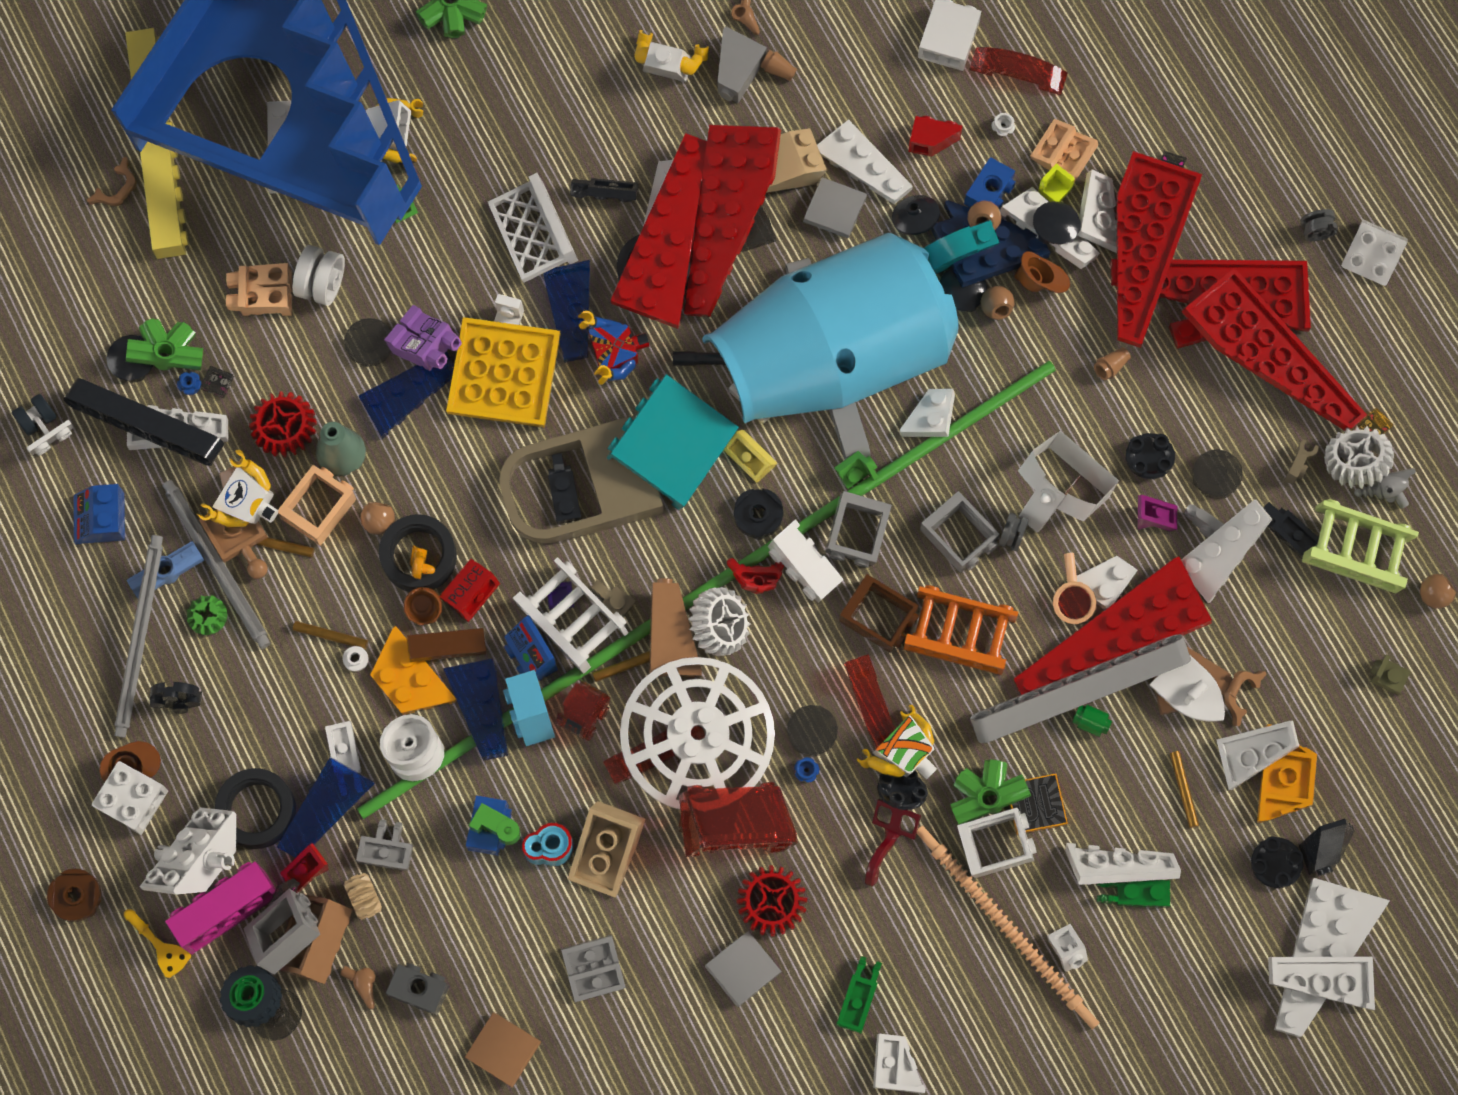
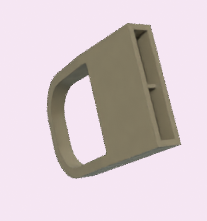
M629 417L524 446L507 458L500 473V488L510 522L520 535L536 543H555L597 533L664 513L661 497L657 489L614 458L610 460L606 458L611 452L607 449L615 437L620 439L624 433L621 428ZM581 448L601 514L551 529H536L524 523L517 513L510 488V481L514 471L526 461Z

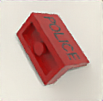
M470 559L439 597L453 607L463 619L469 622L497 589L500 582L491 571Z

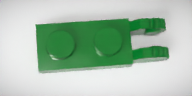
M1170 880L1097 884L1101 888H1117V896L1099 895L1097 896L1098 903L1133 907H1170Z
M863 956L860 957L855 975H852L836 1024L838 1027L859 1034L862 1033L878 984L876 981L882 965L881 962L876 961L872 969L871 980L860 977L866 965V957Z

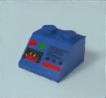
M118 484L95 485L74 495L75 544L125 541V493Z
M529 615L524 617L504 636L507 645L503 647L510 659L516 658L520 665L516 667L519 674L535 670L537 679L540 681L558 670L554 656Z

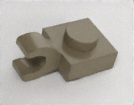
M1305 439L1299 444L1297 455L1284 479L1285 482L1292 485L1297 478H1303L1308 468L1304 464L1305 461L1313 458L1319 449V446L1315 445L1312 451H1306L1304 445L1307 440Z
M596 580L590 587L592 589L591 592L602 599V603L613 614L617 611L623 618L635 604V600L617 586L610 591L604 584Z

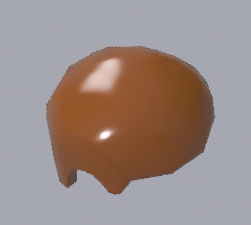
M419 587L411 590L405 597L404 612L410 621L420 626L435 623L442 612V601L439 594L433 589Z

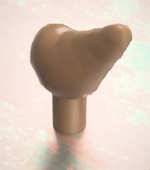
M741 0V4L735 5L732 8L731 16L734 20L748 27L753 34L759 35V27L754 12L750 7L751 0Z
M344 966L341 976L353 981L354 988L361 996L365 1005L370 1010L374 1009L373 984L375 982V973L373 970L362 968L359 971H355Z

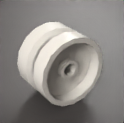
M307 245L296 265L292 285L294 296L303 299H310L313 296L316 303L329 306L334 301L343 278L345 267L343 254L328 251L324 255L322 248Z
M414 714L400 716L391 721L381 735L380 750L384 758L390 764L394 773L404 780H423L433 775L442 764L444 746L431 723L422 716Z

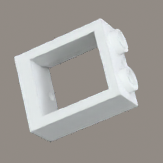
M1018 808L957 825L971 876L974 878L1034 861L1033 854L1037 853L1033 838L1028 839L1025 830L1029 828L1026 814H1020ZM1015 820L1025 855L982 867L972 832Z

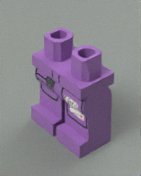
M412 305L400 320L402 325L397 323L384 339L394 355L423 366L429 371L433 367L442 369L447 363V357L444 353L448 349L456 351L462 344L449 324L426 315L415 305Z

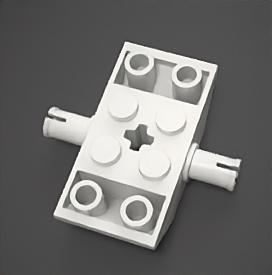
M199 808L193 813L191 820L185 828L177 834L171 846H157L158 849H155L154 857L159 862L148 872L140 888L146 891L175 895L206 892L222 869L230 870L231 866L234 865L236 813L228 810Z

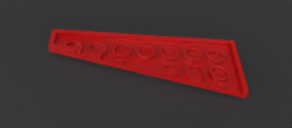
M685 133L610 300L612 305L676 329L680 326L707 145L706 140Z
M1111 259V285L1117 287V259ZM1172 259L1159 297L1190 304L1235 267L1289 328L1303 332L1310 331L1307 261Z
M1178 556L1015 677L1014 683L1020 695L1164 638L1178 634L1184 636L1211 624L1212 619L1180 557Z

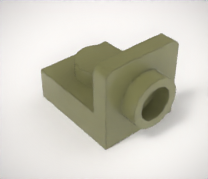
M1386 654L1381 660L1376 659L1370 670L1374 675L1370 682L1399 695L1411 671L1389 661L1391 656Z

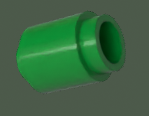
M1087 704L1086 706L1078 707L1072 723L1078 725L1077 728L1100 737L1101 733L1107 734L1112 720L1108 719L1109 713Z

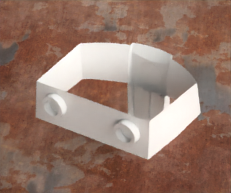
M1059 431L1035 448L1018 470L1024 480L1035 489V492L1018 517L1021 519L1023 517L1028 518V525L1037 533L1044 527L1056 509L1076 519L1085 521L1109 499L1119 480L1064 433ZM1050 448L1105 496L1098 504H1093L1080 500L1070 494L1065 495L1045 478L1046 474L1039 466L1035 457Z

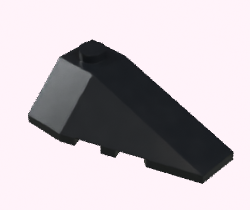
M1346 819L1319 826L1299 845L1309 875L1317 873L1320 877L1334 872L1333 868L1340 863L1355 831L1353 825L1348 823Z

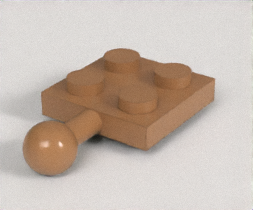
M211 518L209 520L199 519L224 563L242 553L248 562L247 571L252 578L260 579L267 574V564L263 560L257 559L251 549L254 545L268 538L259 521L256 524L249 523L245 527H227L213 522Z

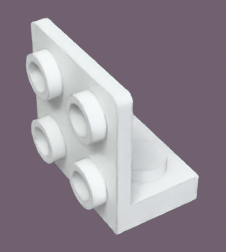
M1362 219L1341 266L1386 286L1408 239Z
M119 761L95 797L92 806L125 824L132 831L142 835L168 793V790L162 784Z

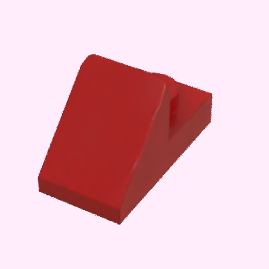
M1188 319L1170 323L1169 325L1176 349L1207 341Z
M312 843L280 874L291 889L296 887L294 892L298 893L315 877L327 872L329 868L328 863Z

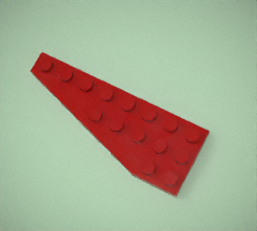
M709 125L684 314L687 316L711 317L723 291L722 286L727 276L731 274L737 254H740L755 222V215L760 205L764 203L769 185H772L775 179L781 129L779 127Z
M1135 151L1131 155L1117 194V340L1141 348L1203 174Z
M1235 267L1181 311L1214 349L1344 431L1346 428L1351 430L1367 416L1363 409Z

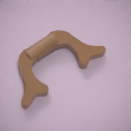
M123 157L121 164L114 168L117 174L124 175L127 178L126 184L116 195L111 197L104 195L101 189L97 188L95 194L87 199L89 205L104 203L110 206H119L136 188L137 181L129 171V160L127 157Z
M1238 671L1234 674V678L1224 694V702L1231 712L1233 726L1239 727L1242 716L1247 713L1246 709H1242L1236 704V695L1242 683L1248 680L1253 688H1260V682L1266 676L1265 671H1258L1254 674L1247 671Z

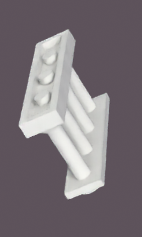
M557 557L554 560L560 569L557 574L534 595L525 597L519 592L513 599L527 616H530L544 634L584 674L591 668L587 662L588 654L616 629L626 636L628 631L624 625L627 622L617 611L613 614L575 575L576 569L568 561L563 563ZM568 577L576 588L549 613L545 612L542 614L537 609L540 606L539 603ZM584 594L593 605L565 630L561 629L558 631L553 626L556 624L555 620ZM601 611L608 618L609 622L582 647L578 646L575 649L570 644L573 640L572 637Z

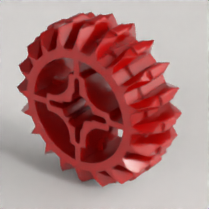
M281 391L276 398L270 393L269 401L261 398L263 406L254 405V410L257 414H250V419L253 422L249 424L250 430L253 431L251 437L256 440L257 447L263 446L265 453L271 451L275 457L281 451L282 456L285 458L288 455V451L296 455V448L298 447L305 451L303 443L312 442L309 435L316 434L313 426L317 425L316 419L313 418L315 412L313 409H309L311 407L309 402H303V398L300 395L294 398L292 392H289L285 397ZM281 409H292L297 411V413H284ZM274 412L273 418L266 422L267 418ZM280 417H282L283 421L286 423V432L284 431L283 427L280 426ZM302 423L299 431L294 436H292L293 430L299 427V424ZM272 435L274 437L279 435L284 437L285 440H274L268 436Z
M769 865V873L766 874L764 868L759 867V877L754 872H750L749 876L752 882L743 879L742 884L747 889H738V894L745 896V898L737 899L738 905H745V907L738 910L739 915L748 914L743 919L744 924L752 920L753 923L750 927L752 931L756 930L759 925L761 926L760 935H764L766 928L770 929L771 937L775 936L776 928H779L781 935H784L785 925L790 930H793L795 926L792 923V919L798 923L802 921V918L796 913L803 914L806 912V908L799 904L807 903L806 897H799V895L805 893V887L796 888L801 883L800 878L791 881L792 871L783 876L784 867L781 866L778 873H773V865ZM776 881L785 886L772 890L764 882ZM757 887L763 899L753 910L750 905V897ZM791 892L794 905L787 915L781 902ZM766 894L768 896L772 895V898L773 896L778 897L776 902L778 907L772 906V904L770 906L765 905L767 903ZM772 912L777 917H780V920L767 921L760 918L759 915Z

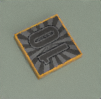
M1057 774L1025 779L1031 796L1011 804L1010 809L1018 808L1020 814H1026L1029 828L1025 829L1026 833L1067 825L1068 822ZM1013 820L1016 835H1019L1015 820Z

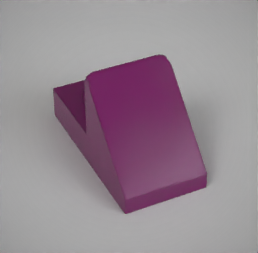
M1142 494L1138 495L1137 529L1140 530L1153 526L1167 531L1177 530L1178 506Z

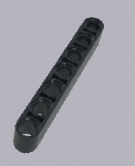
M77 378L63 398L68 406L206 466L213 464L224 446L223 441L211 433L81 378Z

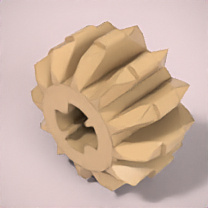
M363 873L350 877L351 879L345 881L344 887L357 917L362 920L375 916L376 913L381 911L382 906L369 876Z

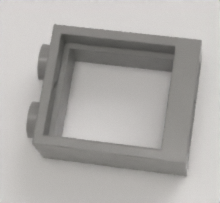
M843 491L839 497L825 552L829 553L830 558L844 561L847 558L854 560V564L860 567L868 568L869 565L873 566L877 562L892 505ZM846 507L880 517L871 554L836 545Z
M959 491L926 518L920 527V531L960 573L966 568L969 571L979 563L980 560L978 558L982 554H990L998 546L997 541L1000 535ZM958 510L986 538L981 545L963 560L935 532L941 524Z
M289 888L243 928L256 964L274 975L321 935L317 927L318 920L309 907L311 903L304 894H297ZM294 915L297 924L273 944L269 935L290 916Z

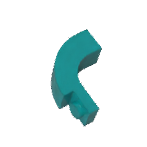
M991 220L976 226H968L929 244L924 249L929 253L928 262L935 274L947 271L955 262L997 246L1000 242Z

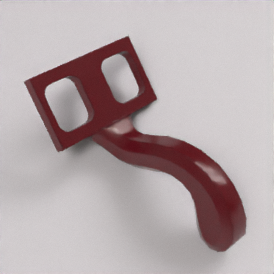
M878 799L872 823L885 828L886 835L868 863L865 884L873 887L877 883L881 863L901 835L913 840L916 838L921 815L909 810L893 808L884 803L883 800ZM880 806L891 809L892 816L889 824L878 819ZM903 815L915 819L916 823L913 833L901 828Z

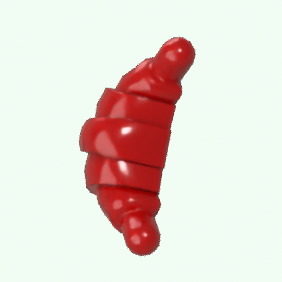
M734 558L727 560V566L732 570L741 588L754 594H762L763 592L775 589L784 568L782 562H775L771 566L763 567L745 566L744 564H739Z

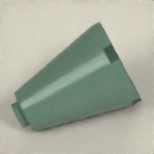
M328 422L321 428L316 447V457L320 466L328 469L334 476H346L362 466L366 457V447L361 436L355 431L338 422Z

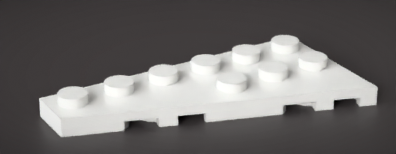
M1317 878L1311 879L1292 957H1354L1390 900ZM1284 988L1274 1030L1299 1038L1302 1037L1326 998Z

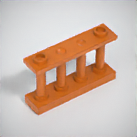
M919 586L917 598L924 599L916 632L912 635L907 634L903 650L1002 675L1006 659H1002V656L999 655L1007 623L1008 621L1015 623L1018 612L1013 611V608L1008 605L1000 604L999 606H994L940 592V589L934 586ZM934 602L949 606L941 637L937 641L927 639L925 635ZM958 609L973 612L966 643L962 648L953 646L950 642ZM983 615L998 619L990 652H987V654L976 652L977 649H975Z

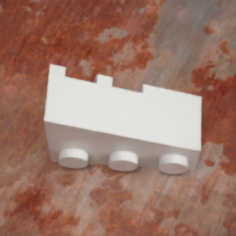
M795 519L768 545L770 549L768 553L777 563L782 562L787 568V575L794 582L798 580L803 585V592L811 601L815 599L819 603L843 581V578L824 555L821 556L813 547L815 543L810 537L806 539L797 529L800 524Z

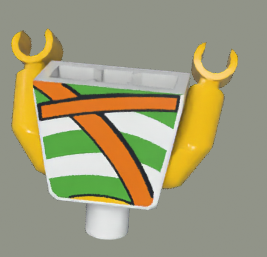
M913 705L908 706L910 714H904L903 711H900L903 722L873 752L875 756H872L867 749L862 750L867 758L865 760L857 758V761L863 768L870 767L882 774L902 777L903 775L908 777L916 769L926 780L936 771L937 768L926 758L934 750L931 726L922 716L916 713Z

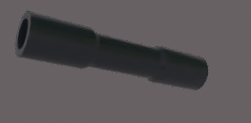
M673 351V366H726L719 352Z

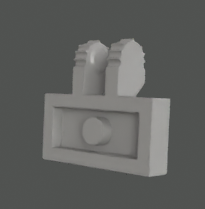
M382 819L379 821L376 838L361 836L356 858L357 863L408 871L413 845L399 842L402 832L401 822H396L394 825L392 841L384 839L387 822Z

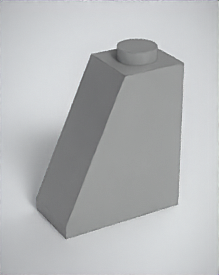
M726 26L722 34L718 93L727 101L733 100L739 103L760 70V66L767 55V47Z

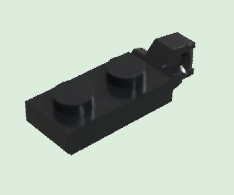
M591 178V180L572 179L570 196L581 199L584 196H594L595 199L599 200L615 198L621 202H630L636 200L639 184L638 182Z
M562 453L553 454L554 468L548 469V479L556 522L561 524L582 520L573 471H571L570 465L564 466Z
M1270 502L1263 507L1272 518L1268 525L1270 530L1301 559H1303L1305 551L1317 546L1319 537L1292 512L1286 511L1282 507L1278 510Z

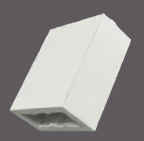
M935 0L919 46L918 58L964 71L980 22L981 11L970 5L956 4L951 0Z

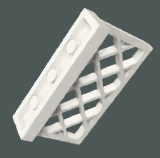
M538 173L529 176V182L488 201L523 283L565 262L571 265L578 261L547 189ZM530 190L532 195L528 204L518 201L521 194ZM504 202L510 204L507 214L498 212L496 206ZM516 206L526 208L521 219L512 216ZM531 210L540 212L537 223L527 221ZM509 220L519 223L515 234L506 231ZM524 225L534 227L530 238L520 236ZM540 229L549 232L546 242L535 240ZM518 240L528 243L524 253L514 250ZM533 244L543 247L539 258L529 255ZM548 249L557 251L558 258L551 261L544 260ZM526 260L536 262L533 270L524 273L523 267Z

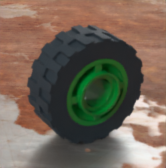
M247 965L244 968L240 967L237 971L232 972L223 983L224 986L220 991L221 1008L237 1024L249 1028L251 1026L258 1027L260 1024L267 1023L271 1017H274L277 1009H279L281 1005L280 1000H282L281 986L277 983L278 980L260 966ZM254 992L253 997L250 1000H248L250 994Z

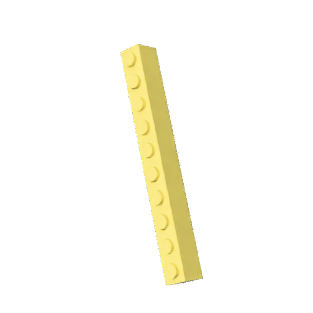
M154 28L125 32L131 79L160 37L157 36ZM168 119L165 124L173 126V122H169ZM147 142L140 155L152 250L157 259L186 255L185 246L189 245L187 232L183 231L182 226L183 223H186L184 209H180V202L183 201L181 187L177 186V180L180 179V171L178 165L174 163V158H177L178 154Z

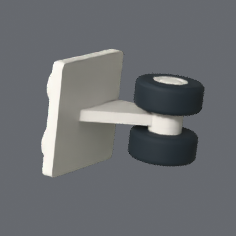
M37 394L31 398V402L34 405L32 408L25 411L22 406H19L12 411V415L28 436L38 430L35 423L39 425L45 435L26 449L31 455L38 454L40 456L51 449L49 444L58 439L61 442L72 435L70 430L74 427L67 420L49 432L41 419L43 418L46 423H50L57 416L41 394Z

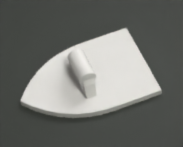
M1191 655L1189 663L1158 675L1149 685L1174 709L1187 717L1207 722L1224 721V701L1220 688L1212 675Z

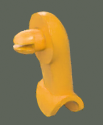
M413 545L410 559L412 575L414 578L421 580L422 574H433L435 568L432 565L425 564L427 550Z

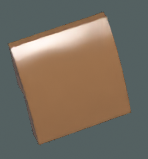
M493 1012L465 1058L513 1088L541 1041Z

